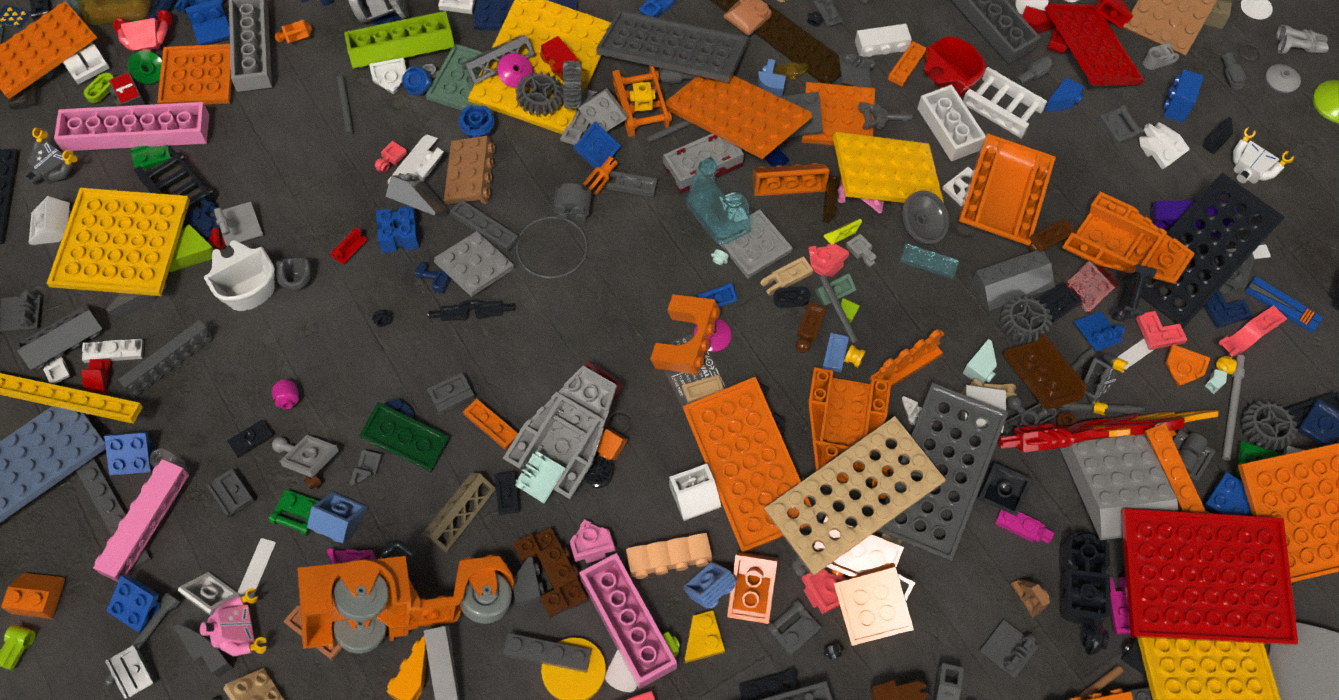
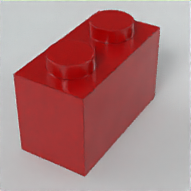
M559 36L541 45V59L543 62L548 63L552 72L558 75L561 80L563 79V63L570 60L579 61Z

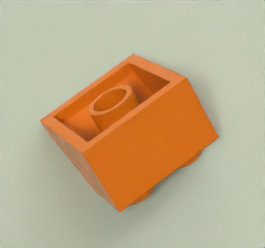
M23 573L8 586L1 608L13 615L53 619L66 578Z

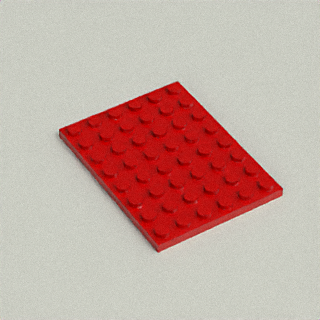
M1139 509L1121 510L1131 637L1298 645L1284 518Z

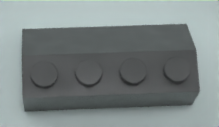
M819 92L781 96V98L810 111L812 114V118L789 137L823 133Z
M1039 250L978 270L972 279V284L988 312L1003 308L1010 299L1014 300L1017 295L1020 298L1026 295L1028 299L1032 295L1034 297L1055 288L1052 264L1046 253Z
M85 304L19 341L15 346L29 369L35 368L37 370L46 365L45 361L52 357L53 359L61 357L66 349L70 347L74 349L80 346L82 340L88 337L89 339L96 337L100 334L99 331L102 328Z

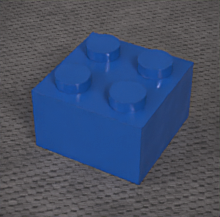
M1183 69L1180 76L1176 75L1173 82L1174 86H1170L1167 93L1169 99H1166L1163 105V109H1165L1163 116L1184 123L1196 103L1204 76Z

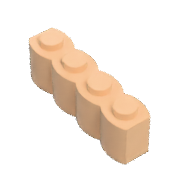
M707 533L626 549L631 577H636V579L646 578L650 573L663 575L668 573L670 569L683 571L691 565L703 567L712 561Z

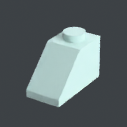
M990 339L986 341L970 360L963 372L971 380L973 378L977 379L982 384L986 381L990 383L996 375L994 370L997 363Z

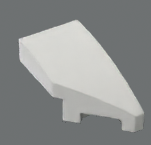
M903 396L902 402L908 421L915 427L922 408L918 406V402Z

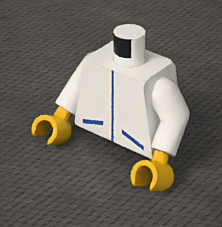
M1248 128L1243 131V139L1239 140L1233 151V162L1236 164L1233 170L1238 173L1237 180L1240 183H1246L1247 180L1257 183L1259 180L1265 181L1275 178L1285 168V164H1290L1293 161L1294 156L1290 160H1286L1284 157L1289 153V151H1286L1282 155V160L1278 162L1280 159L1251 140L1249 143L1247 142L1256 132L1254 130L1252 135L1248 136L1246 134Z

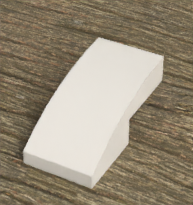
M63 356L57 359L52 357L45 361L47 364L43 366V370L50 384H56L70 377Z

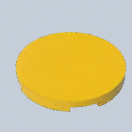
M567 638L557 642L559 644L590 649V661L587 673L542 664L541 674L546 689L553 697L559 700H588L600 690L605 679L606 666L602 653L593 643L581 638Z

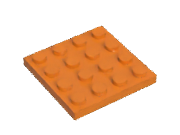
M230 44L163 48L158 104L203 102L204 105L230 103L232 87Z
M806 82L805 93L819 92L823 133L803 135L802 143L834 145L833 135L835 132L873 136V128L868 130L862 128L865 118L864 114L858 110V105L860 102L873 105L875 102V88Z

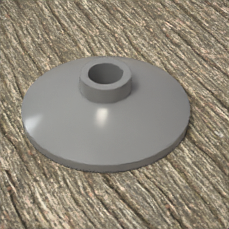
M1277 64L1271 66L1266 72L1267 83L1276 91L1290 93L1300 86V75L1290 66Z

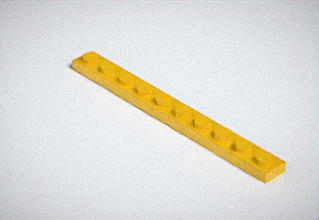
M0 373V395L132 424H134L143 408L140 403Z

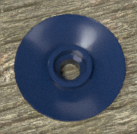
M399 15L383 16L372 20V24L376 26L404 19Z

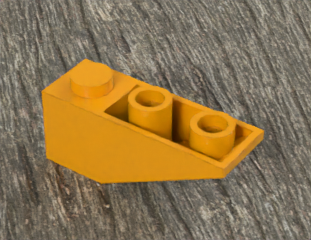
M424 635L421 640H417L413 645V652L410 657L405 658L401 663L398 675L393 677L388 683L387 693L395 700H418L424 691L428 658Z

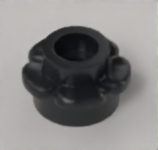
M816 11L808 13L807 22L810 25L818 27L823 22L820 13Z
M378 310L373 314L372 320H374L378 327H385L391 321V314L389 311Z
M840 643L824 647V656H828L829 660L841 657L840 652L844 651V649H841Z

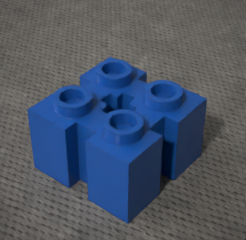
M399 207L398 212H392L391 209L376 210L379 228L377 229L378 242L382 253L395 252L397 247H404V250L419 248L416 231L417 221L413 207Z

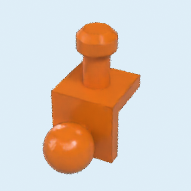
M305 20L281 26L283 32L275 33V39L279 43L285 39L287 43L304 39L310 36L312 26L305 22Z

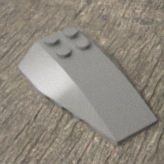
M582 366L531 419L524 423L503 459L520 470H526L527 466L525 464H530L528 461L532 457V453L540 452L566 468L553 490L571 499L592 465L617 385Z

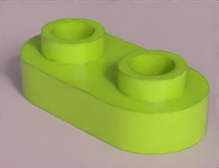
M102 73L86 87L84 96L90 103L101 101L110 92L109 87L112 86L109 79L114 78L113 75Z

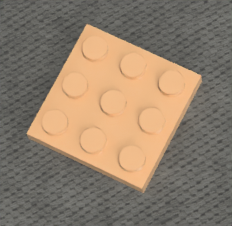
M896 567L834 583L852 646L914 630Z

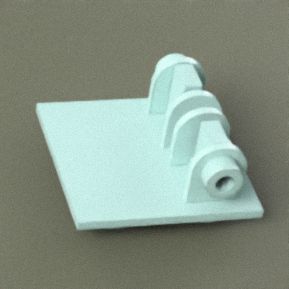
M536 451L535 454L532 453V457L528 461L530 464H525L527 469H522L524 474L521 473L519 478L516 479L517 483L515 486L545 503L566 468Z

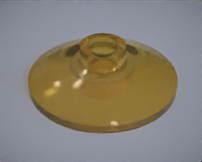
M796 62L786 63L774 68V73L786 76L788 80H793L797 78V75L806 72L808 65Z

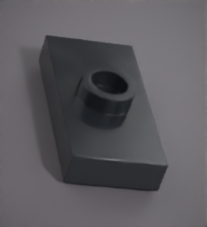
M260 420L230 438L227 442L239 458L272 438L273 435L264 421Z

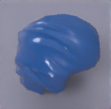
M421 66L409 67L401 79L406 91L417 96L425 93L433 83L428 71Z

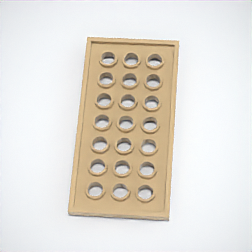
M894 416L764 508V511L814 577L942 485L946 479ZM893 440L896 442L897 447L889 449L886 447L885 442ZM877 451L881 458L874 461L869 457V453ZM898 457H908L909 464L901 465ZM857 462L862 463L864 470L856 472L853 469V465ZM884 467L891 468L893 475L890 477L884 476L882 469ZM919 472L922 475V480L914 481L911 478V473ZM845 474L848 477V482L845 484L839 483L837 476ZM867 479H874L877 482V486L875 488H868L865 481ZM897 483H902L906 487V491L898 493L894 486ZM825 485L829 486L832 489V493L830 495H823L820 488ZM857 490L861 498L853 500L850 498L849 492ZM886 495L889 497L890 502L887 505H883L878 501V497ZM812 497L815 500V505L807 507L804 504V499ZM841 502L844 505V510L841 512L835 511L833 504ZM863 507H871L873 515L870 517L863 515ZM796 509L799 512V516L796 519L789 518L787 515L788 510ZM820 513L828 517V521L824 524L816 520V516ZM848 518H853L856 520L857 526L855 528H848L845 521ZM803 525L811 528V533L807 536L800 533L799 529ZM837 530L840 533V539L832 540L829 537V532ZM814 542H821L824 550L822 552H815L812 549V544Z

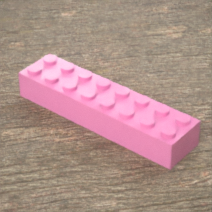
M203 102L59 109L54 140L62 151L207 144L209 113Z

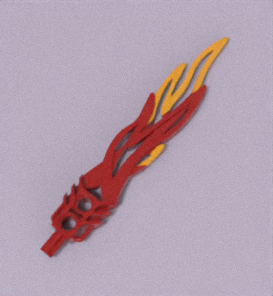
M1218 410L1189 411L1177 414L1175 412H1161L1142 416L1136 413L1118 418L1083 421L1072 426H1056L1055 423L1051 422L1048 424L1014 428V435L999 437L998 444L1001 449L1015 447L1023 453L1066 448L1078 442L1101 437L1144 435L1146 430L1164 423L1168 431L1184 428V424L1187 422L1218 417Z

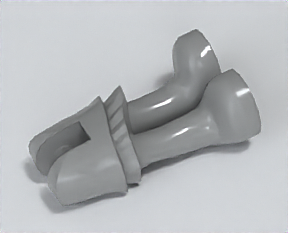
M1283 24L1277 30L1276 39L1280 40L1277 48L1279 54H1286L1291 47L1303 48L1307 53H1326L1329 50L1328 43H1326L1328 41L1326 35L1306 29L1300 31Z

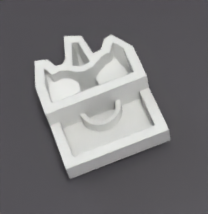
M1160 122L1155 126L1150 123L1146 124L1144 131L1147 137H1139L1140 146L1148 157L1152 155L1161 169L1166 168L1190 150L1177 132Z

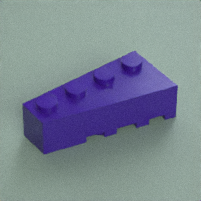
M1155 201L1150 209V220L1159 229L1162 228L1165 231H1169L1195 201ZM1215 208L1207 209L1209 215L1214 216L1218 214ZM1224 219L1222 221L1223 225L1226 227H1231L1233 225V222L1230 219ZM1201 221L1195 222V227L1197 229H1203L1205 228V224ZM1216 232L1210 234V237L1221 238Z

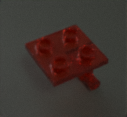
M1088 261L1065 284L1067 288H1070L1082 301L1080 306L1087 314L1119 285L1112 278L1110 272L1107 273L1102 266L1096 267L1091 261Z

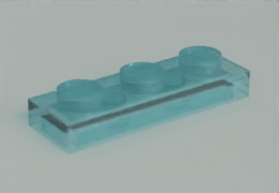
M906 243L900 262L953 279L959 260Z

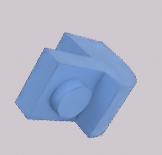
M768 59L767 66L764 65L763 72L759 71L757 86L781 97L784 92L786 76L773 74L775 60Z

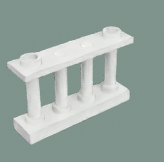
M987 67L982 78L984 83L976 92L969 89L965 94L963 102L970 109L1022 139L1029 126L1027 120L1035 111L1041 114L1047 101ZM990 85L999 89L991 101L982 96ZM1006 93L1014 99L1006 109H1003L997 103ZM1020 102L1029 107L1021 118L1012 114Z

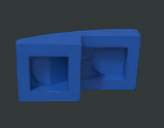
M648 0L639 11L643 15L657 18L675 4V0Z

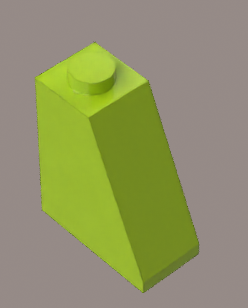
M190 225L180 232L169 272L212 259V246Z

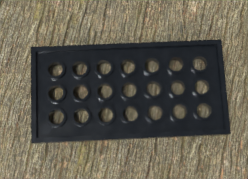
M1222 172L1167 232L1168 236L1172 239H1177L1195 253L1191 260L1196 263V266L1193 268L1186 267L1181 274L1183 280L1176 282V284L1155 279L1156 281L1153 284L1145 281L1141 297L1174 323L1180 324L1182 329H1184L1285 217ZM1226 194L1230 197V201L1223 202L1219 196ZM1241 205L1245 208V212L1238 213L1235 207ZM1215 208L1218 214L1214 216L1209 215L1207 209ZM1251 217H1259L1261 223L1258 225L1253 224ZM1230 219L1233 222V226L1226 227L1222 221ZM1195 222H1203L1205 224V228L1197 229L1195 227ZM1238 231H1247L1249 237L1241 238L1238 235ZM1216 232L1220 235L1221 239L1217 241L1212 240L1210 234ZM1190 235L1193 241L1186 243L1182 240V236ZM1233 244L1236 247V251L1229 252L1225 246ZM1205 246L1208 249V253L1200 254L1197 248ZM1219 257L1224 261V264L1217 266L1213 263V259ZM1208 271L1211 274V278L1203 279L1200 273ZM1196 285L1199 291L1191 293L1188 290V286ZM1168 287L1171 293L1163 295L1160 292V288ZM1179 298L1184 299L1186 306H1177L1175 300Z

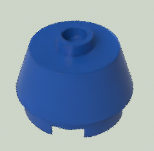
M472 105L465 107L459 118V126L469 138L488 136L494 125V116L484 105L482 107H473Z

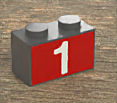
M129 72L109 79L112 86L109 87L113 98L117 97L114 100L117 106L145 105Z

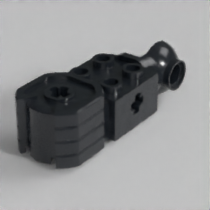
M1074 532L1059 549V570L1063 574L1061 576V617L1068 622L1086 625L1082 633V645L1089 656L1097 654L1101 649L1106 650L1109 643V633L1107 630L1102 629V622L1110 616V574H1106V569L1110 565V545L1107 540L1096 539V536L1092 534L1077 536L1078 533Z

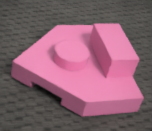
M585 519L581 523L576 535H573L570 540L575 562L584 559L586 563L606 558L605 553L615 551L610 531L606 528L595 526L592 522Z

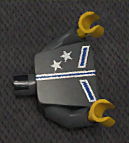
M34 128L32 135L37 140H34L31 155L27 160V164L32 171L25 177L33 185L41 178L48 184L66 179L68 174L75 169L72 163L77 161V156L73 155V152L65 150L62 154L47 141L43 142L42 140L48 137V133L41 130V128Z
M1111 353L1105 354L1103 359L1094 358L1084 379L1087 386L1085 394L1094 407L1093 412L1105 415V409L1108 408V404L1101 403L1100 398L1111 391L1119 372L1124 373V367L1128 365L1127 361Z

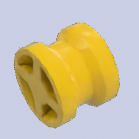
M851 345L844 362H851L855 367L859 368L866 350H859L855 345Z

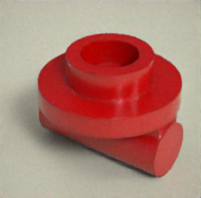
M217 228L212 229V235L209 237L208 243L214 250L224 248L226 244L222 233H219Z

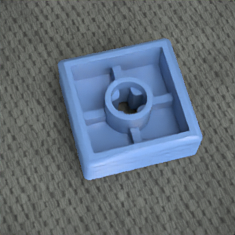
M711 562L684 585L683 589L693 601L705 608H713L719 603V599L724 594H729L734 590L737 580H735L730 570L715 562Z

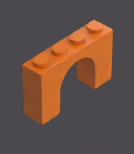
M673 294L667 309L671 319L694 323L698 326L697 332L685 344L655 343L650 360L655 369L698 375L700 368L704 364L705 352L709 349L710 336L715 331V321L720 316V308L715 299Z

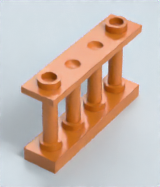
M649 65V73L626 78L624 76L621 77L619 70L612 71L613 85L617 99L620 102L619 105L628 115L627 119L624 120L628 137L635 136V128L641 125L663 121L665 129L668 128L672 117L671 112L666 109L659 86L658 70ZM651 80L653 85L651 89H655L657 101H653V108L659 107L661 114L639 119L633 118L632 114L637 111H635L634 105L628 103L630 91L625 90L624 87L627 84Z

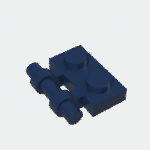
M203 198L201 204L204 208L200 210L195 206L186 214L184 222L194 228L208 241L212 235V229H219V233L221 230L216 223V216L213 219L208 216L211 213L215 215L216 204Z

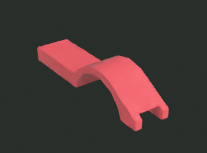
M1273 305L1249 321L1231 337L1226 336L1220 340L1219 344L1232 357L1239 355L1260 338L1283 324L1287 318Z

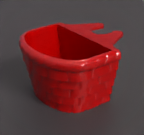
M945 36L926 48L925 74L940 89L952 85L960 98L969 89L973 88L985 72L986 67L982 55L973 45L961 38Z

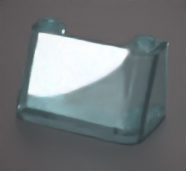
M709 157L698 165L686 196V205L717 244L724 245L751 232L749 202L739 193H734L727 197L715 184L714 173L717 170V164L712 157Z

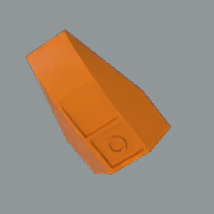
M814 367L808 406L816 471L884 424L888 412L891 381L872 378L870 384L832 378V370ZM857 462L853 465V469L856 472H862L864 465ZM839 474L837 481L845 484L848 482V477L845 474Z

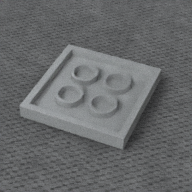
M760 209L715 236V240L747 279L788 255L793 249Z
M477 231L434 257V262L471 297L514 269V264Z

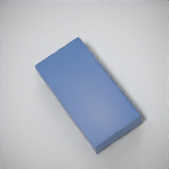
M830 333L823 369L841 373L849 340L848 336Z

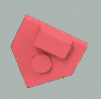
M827 244L825 247L817 248L816 246H810L811 267L814 272L821 276L833 277L844 267V260L849 256V251L837 244Z
M822 570L814 577L811 572L803 575L801 579L806 586L803 591L813 608L818 607L823 615L840 606L834 583L846 580L847 578L828 573L827 570Z

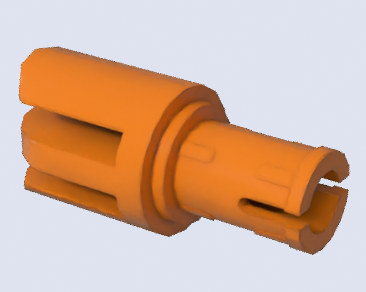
M610 156L601 167H596L583 183L586 186L595 175L597 178L588 188L591 191L600 180L603 181L595 190V195L610 179L609 173L618 164L614 160L610 165V162L614 159Z

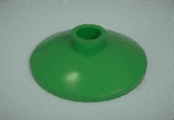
M138 51L129 58L128 71L136 81L142 84H154L160 80L162 60L153 52ZM146 67L148 72H144L142 68Z

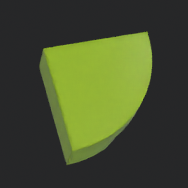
M843 298L841 306L849 322L852 323L860 306Z

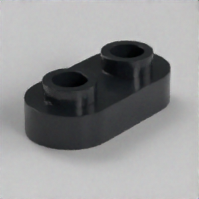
M802 286L780 288L774 292L773 302L779 308L806 306L810 301L811 293L806 287Z

